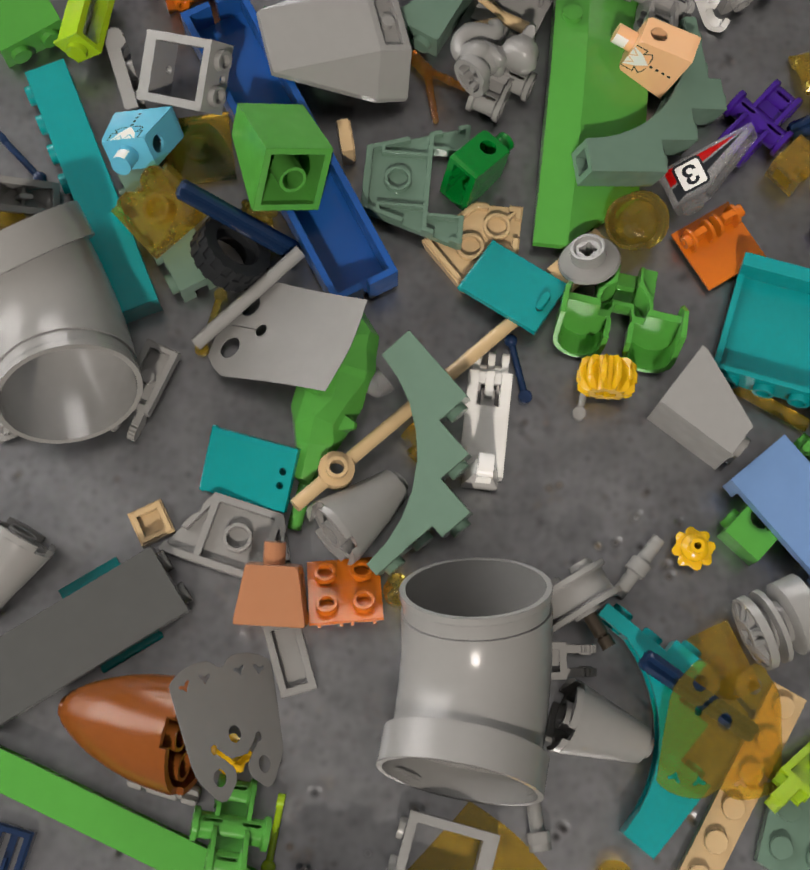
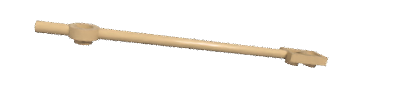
M596 228L589 233L605 238ZM558 260L546 269L547 273L566 284L568 283V280L559 271ZM573 283L571 292L575 293L583 285ZM505 318L448 366L445 371L455 380L518 327V325ZM409 401L397 409L348 452L332 451L325 454L318 465V477L290 500L294 508L300 512L327 488L342 490L349 486L354 478L355 464L412 417ZM340 464L344 470L339 474H335L330 470V466Z

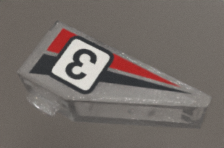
M752 122L667 167L668 172L659 181L678 216L682 214L689 216L697 213L704 207L703 203L712 198L758 138Z

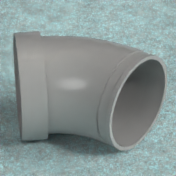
M78 201L57 205L0 230V422L17 436L41 443H72L106 433L130 416L137 407L143 392V380L124 315L108 276L89 240L95 233Z
M499 558L453 559L434 563L412 572L402 581L399 588L402 606L400 612L401 659L394 718L384 724L376 762L377 769L387 777L404 785L457 800L500 806H528L542 802L550 762L549 754L543 749L549 709L553 650V606L551 603L553 585L550 578L533 566Z

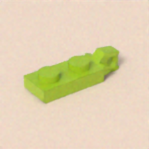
M810 742L782 766L773 778L772 782L778 788L770 794V797L764 803L774 814L789 800L798 807L802 802L805 803L810 798Z

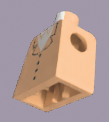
M651 17L646 19L637 32L620 23L615 29L610 42L624 49L619 63L620 70L661 99L693 63L701 37Z

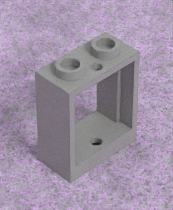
M147 29L136 99L222 116L234 46L211 39ZM178 45L203 49L195 101L170 96Z
M410 809L408 817L401 815L395 838L402 840L398 855H390L386 870L406 869L417 823L480 840L473 870H492L501 835Z

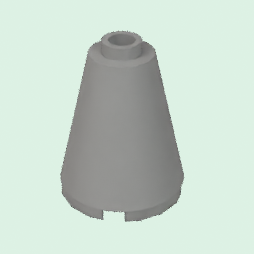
M384 470L313 502L306 509L308 520L310 522L314 518L316 519L319 528L315 530V533L325 547L340 561L346 557L349 558L348 565H353L356 561L360 560L408 498V484L400 473Z
M10 516L6 522L0 520V609L56 552V547L53 544L49 548L42 544L46 537Z
M575 678L568 679L562 685L559 691L565 693L561 703L553 702L547 719L545 741L551 743V745L546 747L547 750L558 754L630 763H640L644 758H648L654 748V737L651 736V729L580 680Z

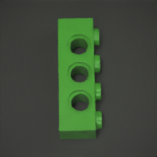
M804 432L793 444L810 462V436ZM746 504L740 511L734 508L719 523L724 529L716 537L750 566L759 561L778 539L766 526H764V529L753 525L751 521V513L753 511Z

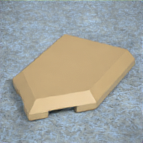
M478 201L469 205L457 214L464 216L461 250L450 248L428 238L422 240V244L428 254L453 284L458 287L492 240L518 255L523 207L512 205L509 207L489 205L487 202Z

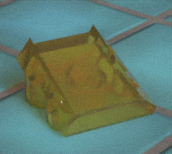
M167 162L162 167L154 165L147 167L141 174V185L133 192L123 193L117 200V205L111 210L156 259L162 256L208 216L177 199L176 189L181 181L185 179L178 170Z

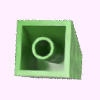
M0 0V54L9 68L16 64L27 62L33 55L46 48L56 46L53 44V41L58 38L62 21L50 0Z
M237 103L232 138L251 209L253 211L319 210L334 148L303 104Z

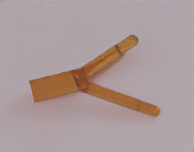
M414 50L412 51L411 65L425 79L432 122L437 124L439 118L432 80L437 79L461 91L466 90L452 76L435 70Z

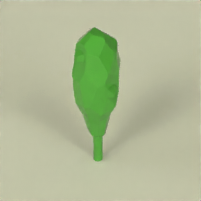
M363 313L352 345L326 391L295 387L291 412L294 447L300 449L294 476L299 482L296 495L318 477V465L321 458L329 452L337 451L348 433L357 428L356 419L363 409L370 381L376 371V356L379 343V335L365 313ZM292 506L287 528L301 531L307 506L300 512Z

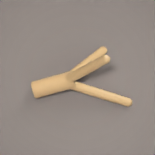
M478 0L497 16L494 18H498L504 26L522 33L530 24V22L504 11L495 0ZM492 18L477 20L473 22H481L488 24V21Z

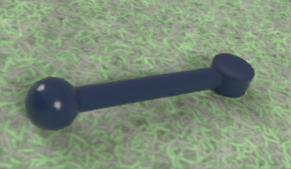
M0 131V143L33 175V180L47 181L46 174L37 171Z
M508 334L504 338V343L510 349L520 389L518 401L526 405L531 402L532 393L527 390L516 349L518 339L514 334Z

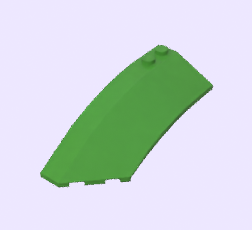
M553 0L532 246L565 249L575 238L599 227L609 220L614 212L624 205H630L638 198L640 187L577 186L571 155L586 138L621 134L646 122L648 90L620 70L619 63L624 49L610 42L615 29L620 23L633 29L636 10L639 4L633 0L631 2L625 0Z

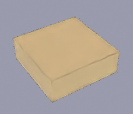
M348 118L336 120L343 166L352 165L356 162V154L350 120L348 121Z
M161 499L127 514L143 548L176 533Z

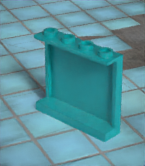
M749 252L745 253L739 268L714 358L731 389L741 387L752 390L751 392L761 398L777 397L787 400L789 405L797 408L810 407V268Z

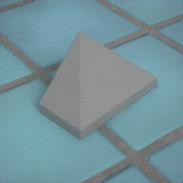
M0 175V212L35 215L60 205V183Z

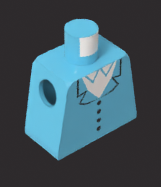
M172 106L115 112L102 138V145L112 169L120 175H127L133 169L158 166L183 139L184 133Z

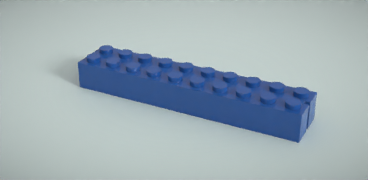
M215 0L220 21L218 23H214L211 6L208 1L180 13L187 36L211 39L234 46L232 65L226 88V101L224 103V107L233 124L237 103L303 104L316 122L295 82L271 75L256 11L250 0ZM193 47L201 62L203 49ZM332 153L319 210H281L280 212L295 240L299 243L301 251L305 255V259L323 292L364 299V294L367 293L371 299L398 286V270L334 153Z

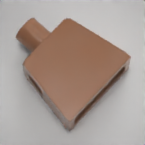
M264 541L263 562L252 561L245 565L233 616V624L305 628L309 624L302 564L286 563L287 542Z

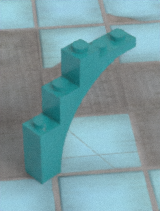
M606 603L597 613L604 625L624 641L635 658L637 665L644 652L648 650L658 654L693 680L706 665L699 658L702 653L686 640H683L681 643L673 640L669 642L665 649L662 648L660 644L663 640L647 627L640 630L631 622L633 615L618 603L613 607ZM639 668L649 693L653 713L654 748L643 791L634 809L619 831L648 856L655 859L711 787L703 780L706 773L689 759L685 763L681 761L709 724L701 719L704 714L703 711L687 700H684L682 703L679 700L680 695Z

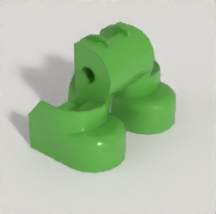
M619 267L618 271L611 278L596 284L593 297L571 292L574 282L568 281L561 297L560 308L555 322L553 344L558 350L572 357L584 358L593 354L599 355L605 349L609 338L611 313L630 316V324L625 334L622 357L631 359L637 365V371L660 373L671 369L678 358L687 337L689 310L685 305L681 306L678 315L653 310L658 272L641 267L638 276L620 273Z

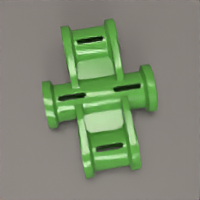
M220 773L217 786L223 787L226 783V775ZM251 778L249 782L237 780L227 802H220L214 799V811L202 810L200 805H195L189 841L195 842L197 838L209 840L204 870H246L248 846L259 847L260 852L267 851L272 828V817L266 816L264 819L252 818L258 781L254 778Z

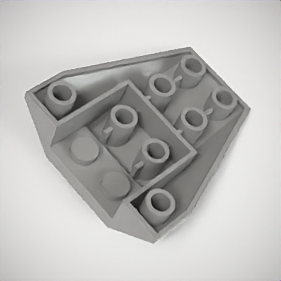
M285 0L257 11L256 16L272 76L373 103L405 102L407 100L412 48L398 0Z

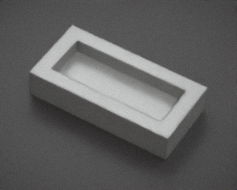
M262 626L281 699L318 689L302 628Z

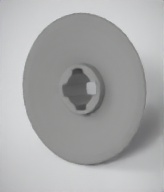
M583 234L575 238L562 251L558 260V268L565 279L571 280L575 284H599L611 278L618 271L621 265V253L611 241L596 234Z

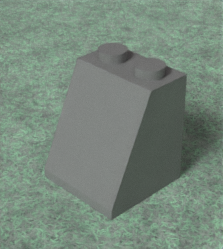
M702 345L646 419L716 470L723 462L730 465L736 457L742 454L751 442V439L746 435L752 429L753 424L710 351Z

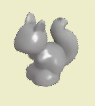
M492 18L488 21V24L469 22L462 25L453 34L450 42V51L453 59L456 61L454 72L461 86L473 97H481L489 91L490 76L497 78L503 76L505 67L521 76H526L534 71L539 58L538 44L534 40L536 35L535 24H529L521 34L510 37L502 46L495 44L502 38L504 33V25L498 18Z

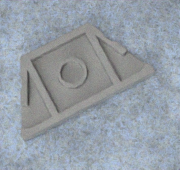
M217 492L203 503L202 508L197 513L187 518L182 523L183 526L167 541L164 540L158 549L159 551L164 550L168 555L242 579L244 567L247 563L252 561L263 562L264 541L287 542L286 563H291L284 514Z

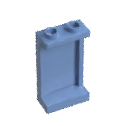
M784 434L722 487L731 497L738 494L810 576V462ZM809 577L806 581H807V582L809 583V585H810V577Z

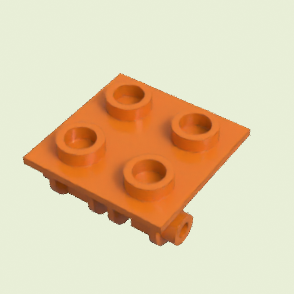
M726 202L671 234V237L708 291L738 274L746 252L766 257L742 222L745 211L740 204L733 205Z
M372 557L360 558L353 565H348L349 559L307 562L309 626L317 625L318 628H322V625L340 624V627H343L344 623H351V626H355L354 622H373V624H377L376 621L384 620L380 575H375L367 565Z

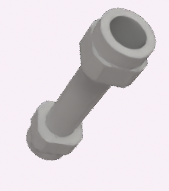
M541 802L526 806L530 832L526 833L529 853L552 850L550 830H545Z

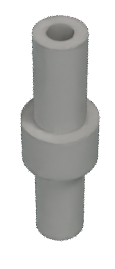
M653 534L637 556L633 555L625 565L626 571L615 585H620L622 589L621 592L615 595L616 598L623 600L638 579L642 580L651 569L649 564L665 544L660 537Z

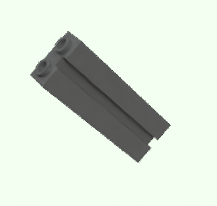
M148 547L0 636V727L192 611L188 603L193 601L183 582L176 585L171 578L169 572L174 567L164 550L157 553L155 548Z

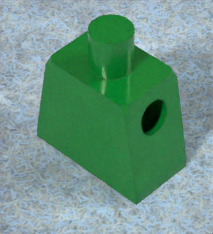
M482 130L450 156L440 192L462 211L477 201L502 175L510 151L514 148L512 138L505 132H500L494 137L490 132Z

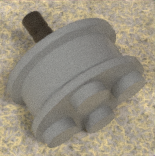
M586 557L568 569L571 573L569 577L562 581L559 577L550 579L553 585L551 599L553 606V632L574 620L579 622L584 619L604 651L616 643L610 633H607L608 630L596 611L602 607L601 604L621 592L622 589L620 585L613 586L602 569V566L605 564L603 558L593 562L591 558Z

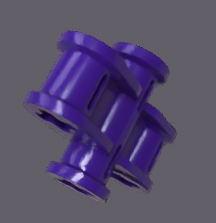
M776 79L754 103L746 97L747 93L742 90L726 106L727 110L723 115L726 117L731 116L736 121L719 136L714 145L733 136L717 150L722 149L740 134L724 151L735 161V166L738 169L750 159L762 144L770 150L769 154L775 157L794 136L791 130L786 132L781 125L796 112L803 103V100L800 97L794 98L781 87L782 82L779 79Z

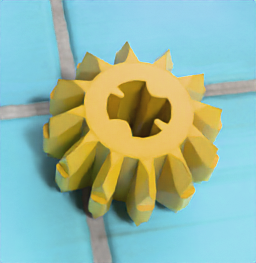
M606 353L605 355L593 354L592 356H586L582 358L579 363V370H577V390L586 397L605 399L607 401L609 399L620 400L622 398H629L635 392V385L638 381L637 365L628 357H620L619 355H608Z

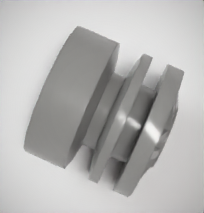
M792 573L766 586V594L756 589L750 592L748 597L743 595L732 600L731 608L738 632L748 651L760 667L769 671L779 667L780 662H790L793 660L794 650L801 655L810 652V589L800 577Z

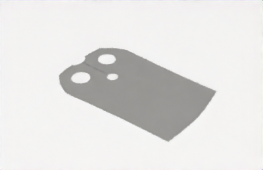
M276 282L259 297L260 305L254 314L245 316L241 313L216 335L208 354L213 368L224 377L265 381L326 391L352 345L368 300ZM244 290L239 292L235 299H237L244 292ZM261 325H266V332L262 336H257L255 329ZM231 338L238 339L240 346L237 352L231 357H223L221 349L224 343Z

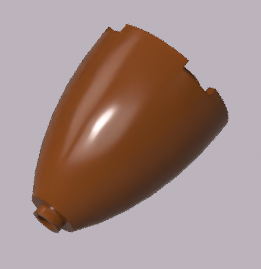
M131 674L110 677L76 688L61 699L58 706V716L62 725L80 747L106 768L136 784L167 795L178 794L183 796L197 782L188 758L169 691V685L176 675ZM187 680L184 686H179V689L187 692L189 681Z

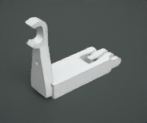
M489 352L487 365L481 364V357L473 364V369L468 371L466 395L470 401L466 404L468 410L463 414L460 444L472 457L467 461L470 467L458 477L461 478L460 487L496 491L498 482H501L503 479L513 374L508 373L510 354L503 353L501 366H495L496 352ZM481 384H483V385H485V388H482V389H481V397H480V388H481Z

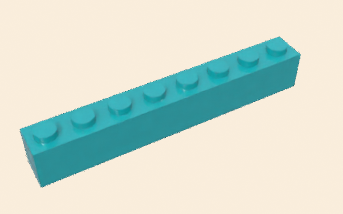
M64 58L25 72L29 85L24 87L25 93L31 106L37 105L40 111V115L35 116L42 135L49 134L52 144L46 145L53 164L60 163L63 171L62 174L57 175L65 195L71 193L73 200L78 201L95 233L89 240L108 276L126 324L162 311L163 308Z

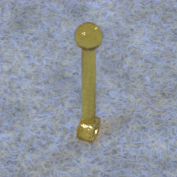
M218 288L214 292L215 302L207 324L218 315L222 301L227 298V291L223 288ZM207 344L201 350L195 345L194 350L199 357H205L209 354Z

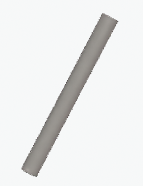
M295 246L198 332L191 341L201 350L305 257L303 252Z

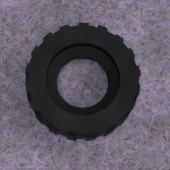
M211 217L202 224L190 241V254L195 261L194 264L197 269L199 268L202 275L206 279L208 278L212 284L229 292L235 291V293H239L242 290L246 291L267 272L271 264V253L268 248ZM217 240L233 247L241 256L244 265L230 259L222 251Z

